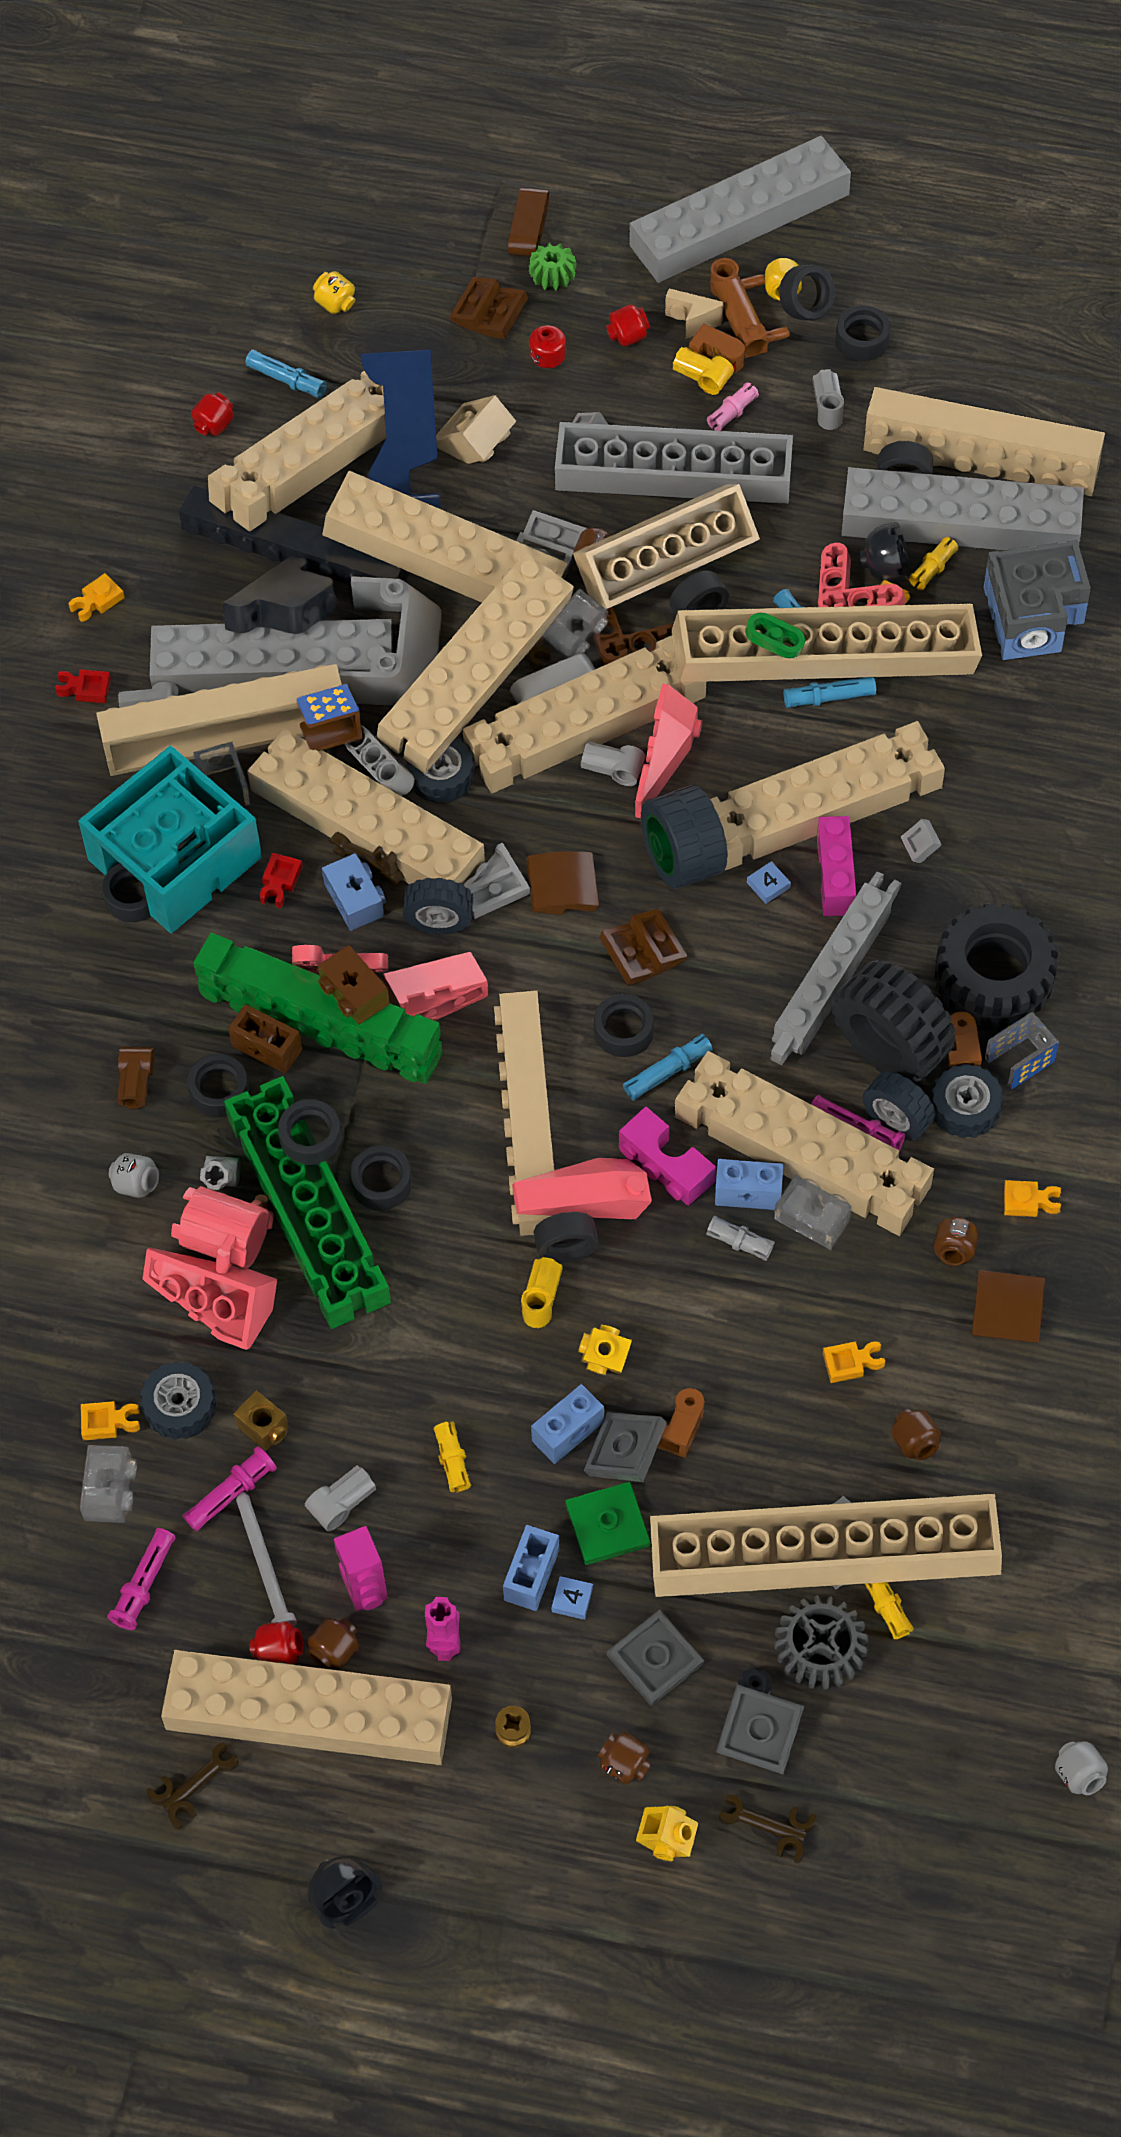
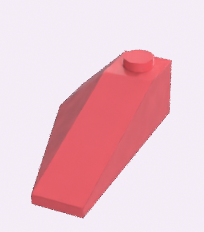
M662 683L655 709L653 736L649 737L646 762L649 764L643 765L635 801L636 818H641L642 806L645 801L659 795L691 750L694 737L699 738L701 733L702 720L698 719V707L669 684Z
M595 1158L519 1180L512 1184L517 1214L552 1216L564 1212H581L593 1218L637 1219L652 1202L647 1173L628 1159Z
M155 1248L147 1249L142 1280L170 1302L176 1301L189 1311V1317L195 1321L200 1320L212 1329L211 1334L217 1339L245 1350L250 1349L273 1310L277 1279L236 1266H231L227 1273L220 1274L215 1270L216 1262Z

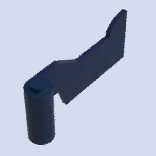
M431 350L361 354L362 365L368 378L373 383L383 386L386 440L369 471L368 478L441 509L440 493L411 494L409 471L438 459Z

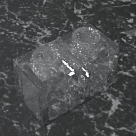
M579 588L543 633L542 638L566 658L577 654H584L590 646L587 642L594 632L599 635L609 622L606 619L608 610ZM582 620L584 631L577 630L575 633H572L571 623L573 621L579 623Z
M795 1175L775 1205L774 1219L831 1250L851 1219L852 1205L838 1194L831 1195L822 1190L813 1180L802 1179Z
M88 1445L80 1510L84 1521L125 1523L126 1511H131L133 1505V1492L129 1491L130 1479L135 1480L137 1472V1461L132 1459L128 1447Z

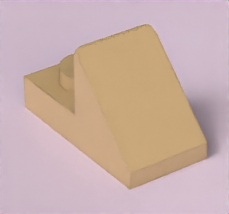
M669 289L666 295L665 316L673 317L677 320H685L686 338L695 336L702 324L712 328L722 324L723 302Z

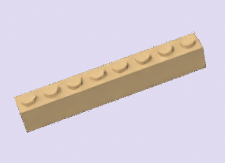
M537 991L499 994L500 1006H494L495 1025H502V1034H496L498 1053H504L505 1061L499 1062L500 1081H507V1090H501L503 1109H509L510 1118H504L505 1138L512 1137V1147H506L508 1166H514L515 1175L509 1176L510 1195H514L512 1188L514 1182L554 1171ZM511 1205L513 1224H519L520 1236L534 1235L535 1226L543 1219L550 1217L547 1215L517 1214L516 1205Z

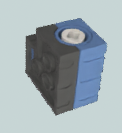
M1077 540L1059 544L1057 542L1037 545V547L1014 548L1002 552H989L984 591L988 597L991 618L994 620L997 641L1001 646L1002 660L1061 652L1066 625L1084 624L1091 588Z

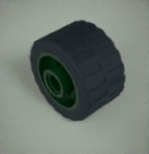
M690 785L645 801L641 811V828L644 842L653 866L660 878L669 887L678 889L719 875L725 871L728 862V851L724 829L712 801L701 788Z

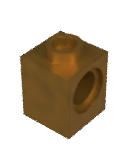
M257 1390L234 1413L237 1428L265 1451L272 1444H279L287 1434L289 1427L286 1414ZM261 1419L271 1420V1423L265 1427L256 1425Z

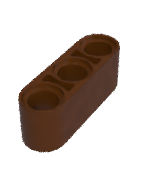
M520 187L509 235V255L531 257V253L536 252L538 245L540 246L549 205V190Z

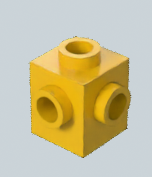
M601 1324L600 1330L593 1328L590 1335L584 1333L578 1352L583 1353L581 1361L588 1363L587 1370L601 1375H606L607 1370L620 1374L632 1340L620 1337V1330ZM599 1345H605L608 1348L607 1355H602L599 1352Z
M676 1806L645 1807L636 1841L653 1850V1856L661 1860L673 1861L674 1857H690L698 1822L685 1816L686 1811Z

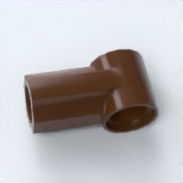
M120 1046L118 1058L120 1073L118 1105L135 1110L146 1106L149 1075H153L155 1055L153 1047Z

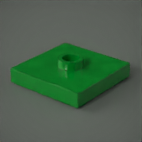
M630 1481L565 1500L567 1512L585 1566L650 1547V1540Z

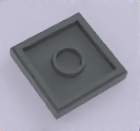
M607 1412L584 1472L589 1477L644 1482L667 1422L658 1416Z
M660 1609L607 1651L608 1658L650 1706H653L704 1665V1659Z
M737 1685L716 1753L784 1775L804 1706Z

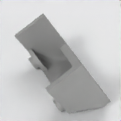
M351 577L355 610L401 612L397 653L377 655L372 660L370 672L340 671L341 684L348 685L356 704L394 706L438 655L442 623L441 609L436 603L401 579Z

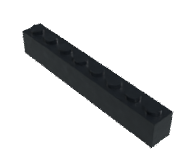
M195 485L179 510L182 529L192 535H201L217 543H225L237 547L244 552H252L264 556L275 562H282L291 555L301 557L306 560L307 571L346 583L350 587L351 577L393 578L406 582L410 572L323 536V527L284 514H275L271 510L267 512V520L249 532L233 520L232 510L224 513L209 501V490Z

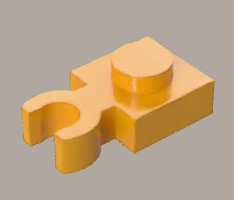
M104 573L82 589L84 597L73 598L69 602V608L72 613L82 608L83 610L78 613L79 620L84 622L91 617L92 611L95 609L102 614L124 599V593Z
M1005 1180L1004 1215L1037 1217L1038 1208H1042L1050 1214L1060 1213L1061 1203H1052L1048 1198L1060 1197L1061 1188L1050 1186L1043 1191L1038 1190V1182Z
M856 1341L823 1348V1356L830 1382L835 1383L863 1377L864 1367L871 1370L882 1369L885 1366V1359H873L870 1356L871 1353L880 1351V1342H870L861 1350H858Z
M114 1401L81 1404V1434L83 1440L116 1438L117 1428H123L127 1432L139 1431V1421H127L128 1416L140 1414L138 1405L127 1404L120 1410H116Z

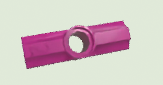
M435 1597L434 1601L425 1607L427 1626L426 1646L430 1648V1652L437 1656L438 1661H451L454 1655L460 1653V1613L456 1610V1606L449 1602L448 1597Z

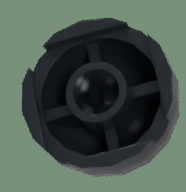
M897 522L875 528L865 540V550L860 551L862 567L864 569L869 568L871 575L880 582L887 580L891 583L908 581L910 574L904 575L903 566L909 567V560L903 534L897 536L895 531L896 528H900Z
M338 1856L325 1860L319 1865L309 1883L308 1899L322 1925L333 1929L336 1928L333 1923L343 1922L345 1926H348L365 1916L377 1902L374 1894L377 1891V1887L380 1890L382 1889V1884L379 1877L366 1862L353 1856Z

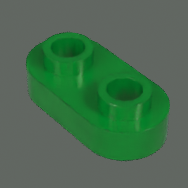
M762 612L753 614L747 622L745 633L752 643L784 658H795L801 654L805 645V636L798 628ZM756 630H761L764 632V634H761ZM784 643H788V644H790L792 647L786 646V645H784Z

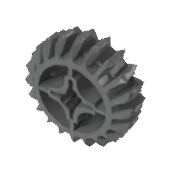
M817 1595L814 1597L813 1605H810L803 1598L800 1601L801 1610L791 1605L788 1611L790 1616L782 1615L780 1624L783 1627H778L775 1631V1636L779 1640L775 1641L774 1649L781 1652L778 1655V1662L787 1663L785 1667L787 1675L797 1671V1683H801L804 1678H808L811 1689L815 1687L816 1681H822V1687L826 1690L829 1688V1680H833L839 1687L843 1683L842 1675L851 1680L855 1674L853 1669L860 1670L862 1668L863 1661L861 1658L866 1657L868 1649L863 1646L868 1643V1635L861 1633L865 1629L864 1622H855L858 1615L856 1610L845 1613L847 1608L845 1601L840 1603L838 1607L833 1606L834 1598L832 1596L828 1597L827 1604H822L820 1597ZM815 1620H824L831 1623L821 1625L815 1622ZM799 1628L804 1632L803 1637L807 1641L800 1653L797 1652L793 1643V1636ZM843 1631L850 1644V1648L844 1657L839 1653L840 1648L836 1644ZM817 1639L821 1643L816 1645L815 1640ZM824 1640H828L827 1646L822 1643ZM815 1660H823L827 1662L828 1665H818L811 1662Z

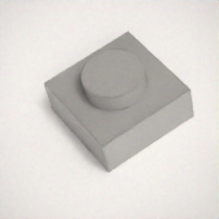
M921 819L901 836L912 861L917 863L924 861L942 845L930 821L926 819Z

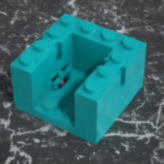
M171 745L78 820L88 861L104 875L111 868L121 863L143 883L150 916L171 934L212 900L211 893L218 888L222 892L262 858L256 818ZM193 835L195 837L181 851H178L177 846L188 836ZM205 840V844L195 851V847ZM184 856H189V857H188L187 859H185L181 864H179V861H180Z

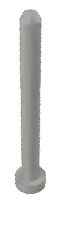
M242 1492L237 1496L236 1502L275 1615L271 1623L287 1621L296 1626L297 1621L294 1613H288L249 1495Z

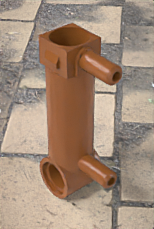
M720 258L711 265V292L718 297L719 301L723 302V310L735 337L742 341L745 346V358L766 353L770 342L788 338L790 333L786 326L766 331L749 299L746 290L764 285V275L759 274L740 279L738 264L732 259Z

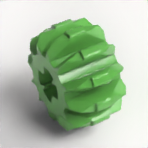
M549 242L546 248L538 245L536 252L531 253L529 274L533 277L535 285L542 284L544 290L548 287H553L556 291L559 285L567 288L569 281L574 280L576 259L572 255L570 248L563 249L561 243L557 246H552Z

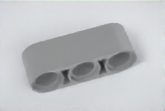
M577 654L517 680L511 686L510 692L516 703L519 704L595 670V667L586 654Z
M361 725L362 739L345 743L346 748L379 783L400 796L406 795L414 785V776L381 741L376 739L375 735Z

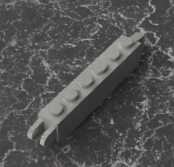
M876 872L869 884L864 883L776 1022L772 1041L776 1043L771 1051L772 1061L783 1065L792 1051L801 1055L806 1051L831 1011L835 993L853 976L888 920L892 902L900 890L901 882L894 880L889 885L887 891L884 892L878 889L883 883L884 874Z

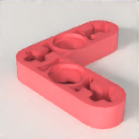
M835 542L824 548L821 555L819 607H832L833 603H837L834 604V607H847L846 602L851 607L855 606V603L861 598L869 599L868 604L865 606L906 604L903 591L896 584L849 589L851 558L847 547L842 543ZM836 555H839L837 557L838 567H835L832 561L836 558ZM832 578H842L841 582L836 586L827 585Z
M297 945L292 947V964L319 974L318 965L334 954H324L322 948L317 945ZM357 953L374 973L389 970L388 954Z

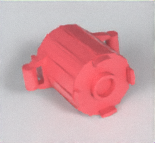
M200 1186L198 1189L189 1187L183 1195V1198L189 1200L183 1210L180 1225L173 1223L171 1236L179 1239V1245L216 1258L215 1270L220 1274L227 1273L233 1264L248 1269L254 1263L261 1250L267 1229H272L274 1212L267 1210L268 1197L257 1195L252 1203H248Z

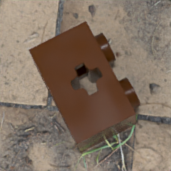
M347 945L318 965L320 976L318 984L327 996L332 994L338 1001L337 1005L343 1015L347 1018L351 1016L358 1025L389 1005L388 988L350 945Z
M246 1004L228 1027L232 1047L284 1074L287 1073L302 1051L298 1030Z

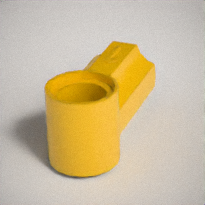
M687 347L679 349L673 362V370L698 381L699 386L711 395H717L734 373V368L727 359L720 356L710 359Z
M546 1257L535 1259L527 1289L522 1295V1316L524 1322L533 1328L546 1326L552 1318V1306L563 1269L562 1265L554 1259ZM534 1305L543 1306L541 1309L530 1308Z

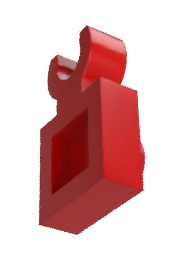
M80 669L78 677L73 676L67 671L58 672L59 682L67 683L63 686H55L58 696L67 697L74 693L76 701L106 703L111 681L110 672Z
M272 853L262 877L263 884L266 886L260 891L261 904L265 905L268 897L276 896V908L280 909L283 906V891L293 892L303 867L302 860Z

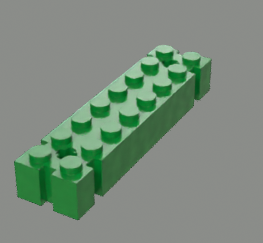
M210 933L193 962L196 975L198 976L199 991L205 999L211 1002L219 1001L222 1003L226 1000L230 1002V1007L238 1013L246 1004L298 1030L300 1036L304 1035L312 1038L323 1047L329 1048L332 1046L342 1050L353 1059L362 1058L381 1070H393V1068L401 1070L400 1075L408 1081H419L427 1084L443 1054L442 1042L439 1041L441 1036L439 1022L418 1014L415 1017L405 1013V1009L389 1003V1005L358 1025L351 1016L347 1018L343 1015L337 1005L338 1001L332 994L327 996L318 984L319 975L247 946H244L242 949L235 946L234 941L214 933Z
M281 1076L260 1085L261 1093L250 1097L248 1091L224 1100L227 1119L237 1139H241L242 1149L265 1196L268 1197L271 1209L314 1296H318L320 1309L330 1329L354 1320V1311L364 1307L368 1314L391 1304L389 1286L379 1266H374L372 1252L327 1162L304 1165L293 1161L284 1153L278 1133L279 1120L283 1112L294 1104V1097L284 1077ZM305 1119L297 1122L292 1127L291 1137L296 1144L302 1146L317 1145Z

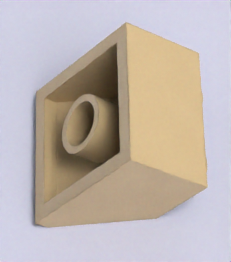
M496 395L463 403L436 435L437 448L467 464L478 461L483 463L494 454V447L510 435L509 429L516 420Z

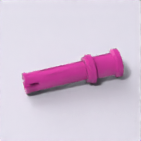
M819 1094L811 1103V1105L899 1151L904 1143L905 1133L901 1131L896 1133L882 1126L881 1121L877 1119L868 1121L823 1098Z
M259 1446L254 1448L253 1455L240 1466L234 1465L230 1471L231 1475L182 1515L193 1530L197 1532L207 1521L219 1513L244 1490L247 1492L255 1488L254 1483L268 1471L274 1472L277 1469L272 1459Z
M162 1528L155 1530V1534L141 1558L130 1583L122 1586L120 1590L122 1595L115 1609L110 1610L107 1615L112 1623L127 1630H135L137 1626L136 1619L143 1605H147L150 1601V1593L148 1591L172 1543L175 1541L176 1537L174 1534ZM155 1552H158L149 1571L146 1573Z

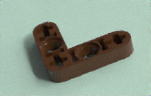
M589 594L585 597L584 614L604 665L638 651L635 645L639 642L649 643L651 647L648 651L651 652L656 650V639L660 641L667 638V636H672L673 624L623 635L613 606L608 609H602V615L598 617L597 609L592 605ZM606 625L614 629L608 635L598 632L601 626ZM626 646H629V650H630V653H629V654H628V651H627V649H626ZM615 650V652L619 655L613 656V654L610 653V651Z

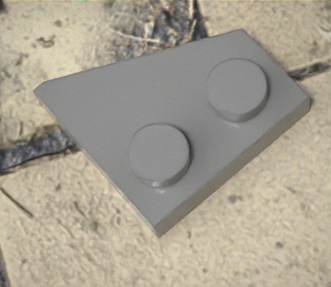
M503 843L498 844L494 855L487 863L483 862L476 870L475 876L468 879L464 884V887L468 888L474 897L472 909L474 919L530 894V887Z

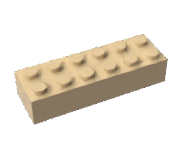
M726 484L573 553L592 605L596 609H608L751 544L760 538L740 484Z

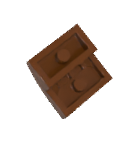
M472 277L451 313L450 320L468 330L490 337L505 339L528 297L525 290L501 288L497 279Z
M575 851L549 852L527 857L532 912L562 915L565 909L596 911L599 906L593 853Z
M659 908L632 915L629 923L602 930L599 937L627 986L668 971L685 961L688 957Z
M978 1270L972 1335L1039 1343L1045 1278Z

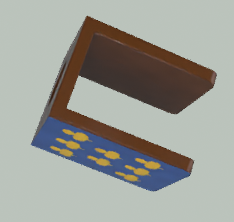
M347 684L296 699L305 720L300 723V729L309 749L321 751L362 739L359 709Z

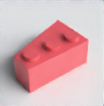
M471 952L383 974L384 984L388 988L389 1003L405 1009L406 1014L414 1017L418 1014L435 1021L488 997L487 979Z

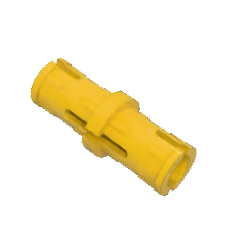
M944 537L932 553L929 552L923 557V563L909 577L912 586L915 587L920 581L921 583L917 586V589L924 590L930 580L945 569V563L958 550V545L954 540L947 545L951 538Z
M440 1423L434 1427V1432L440 1448L441 1455L438 1456L441 1465H444L449 1490L453 1493L455 1491L467 1490L471 1487L464 1463L466 1455L458 1442L455 1423Z
M888 1582L865 1583L875 1602L874 1608L877 1614L882 1615L893 1638L897 1640L910 1634L914 1628L900 1605L901 1599L899 1595L894 1594Z

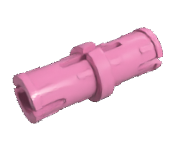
M747 382L733 396L726 397L723 400V405L712 415L708 416V425L713 428L717 424L718 426L714 428V431H721L734 417L739 418L743 414V409L759 396L755 386L748 390L751 387V383Z

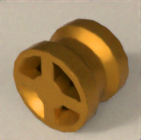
M518 1706L503 1708L495 1719L496 1735L504 1746L518 1748L524 1745L531 1735L529 1715L523 1708Z

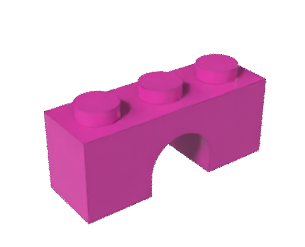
M818 817L817 846L819 863H821L822 871L821 896L823 916L845 915L856 897L850 817Z
M645 1107L619 1130V1148L628 1159H635L641 1164L648 1177L653 1180L658 1179L664 1184L671 1197L677 1201L681 1199L686 1205L690 1206L716 1181V1166L694 1147L679 1157H670L662 1153L660 1149L669 1142V1126L649 1108Z
M364 1526L334 1538L335 1549L341 1562L339 1563L341 1577L355 1610L358 1611L363 1608L364 1610H371L380 1606L388 1596L382 1562L367 1527Z

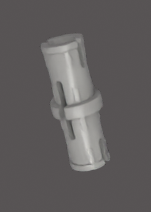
M717 1216L712 1218L706 1233L708 1236L731 1245L733 1250L739 1251L741 1249L765 1261L769 1258L775 1243L772 1240L748 1231L749 1228L744 1225L739 1227Z

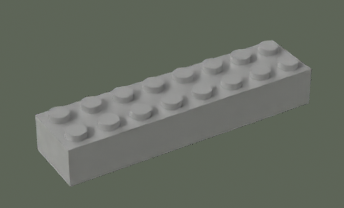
M821 135L630 222V247L659 283L848 196L851 171Z
M560 422L555 461V490L697 498L726 484H740L746 501L788 504L793 435Z
M848 467L842 536L867 538L869 533L875 528L897 522L900 528L895 529L897 536L903 534L905 542L939 544L944 537H950L951 539L947 545L954 540L958 546L996 550L1022 547L1031 548L1037 547V545L1057 542L1059 544L1072 540H1077L1079 544L1084 488Z
M392 620L319 621L305 632L299 634H290L263 626L256 627L246 633H235L225 630V624L151 626V685L153 686L163 681L172 682L178 686L179 695H186L203 689L210 690L225 687L232 683L240 684L254 681L261 677L269 678L284 675L291 671L299 672L313 669L320 665L337 664L339 675L340 671L370 672L372 660L377 655L393 653Z

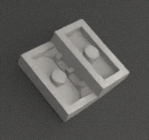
M533 510L523 533L520 532L517 542L568 563L564 574L565 578L575 562L573 551L579 536L587 528Z

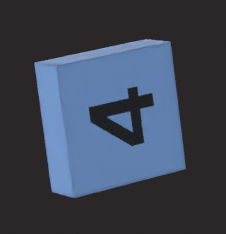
M772 861L747 877V884L765 904L790 889L791 882Z
M560 1576L551 1608L552 1612L585 1620L593 1591V1584Z

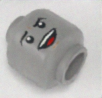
M123 1153L111 1164L109 1178L113 1189L119 1194L141 1198L155 1190L159 1182V1171L151 1158L133 1153Z
M1085 1741L1069 1742L1060 1749L1055 1769L1072 1793L1091 1795L1105 1785L1108 1766L1093 1744Z

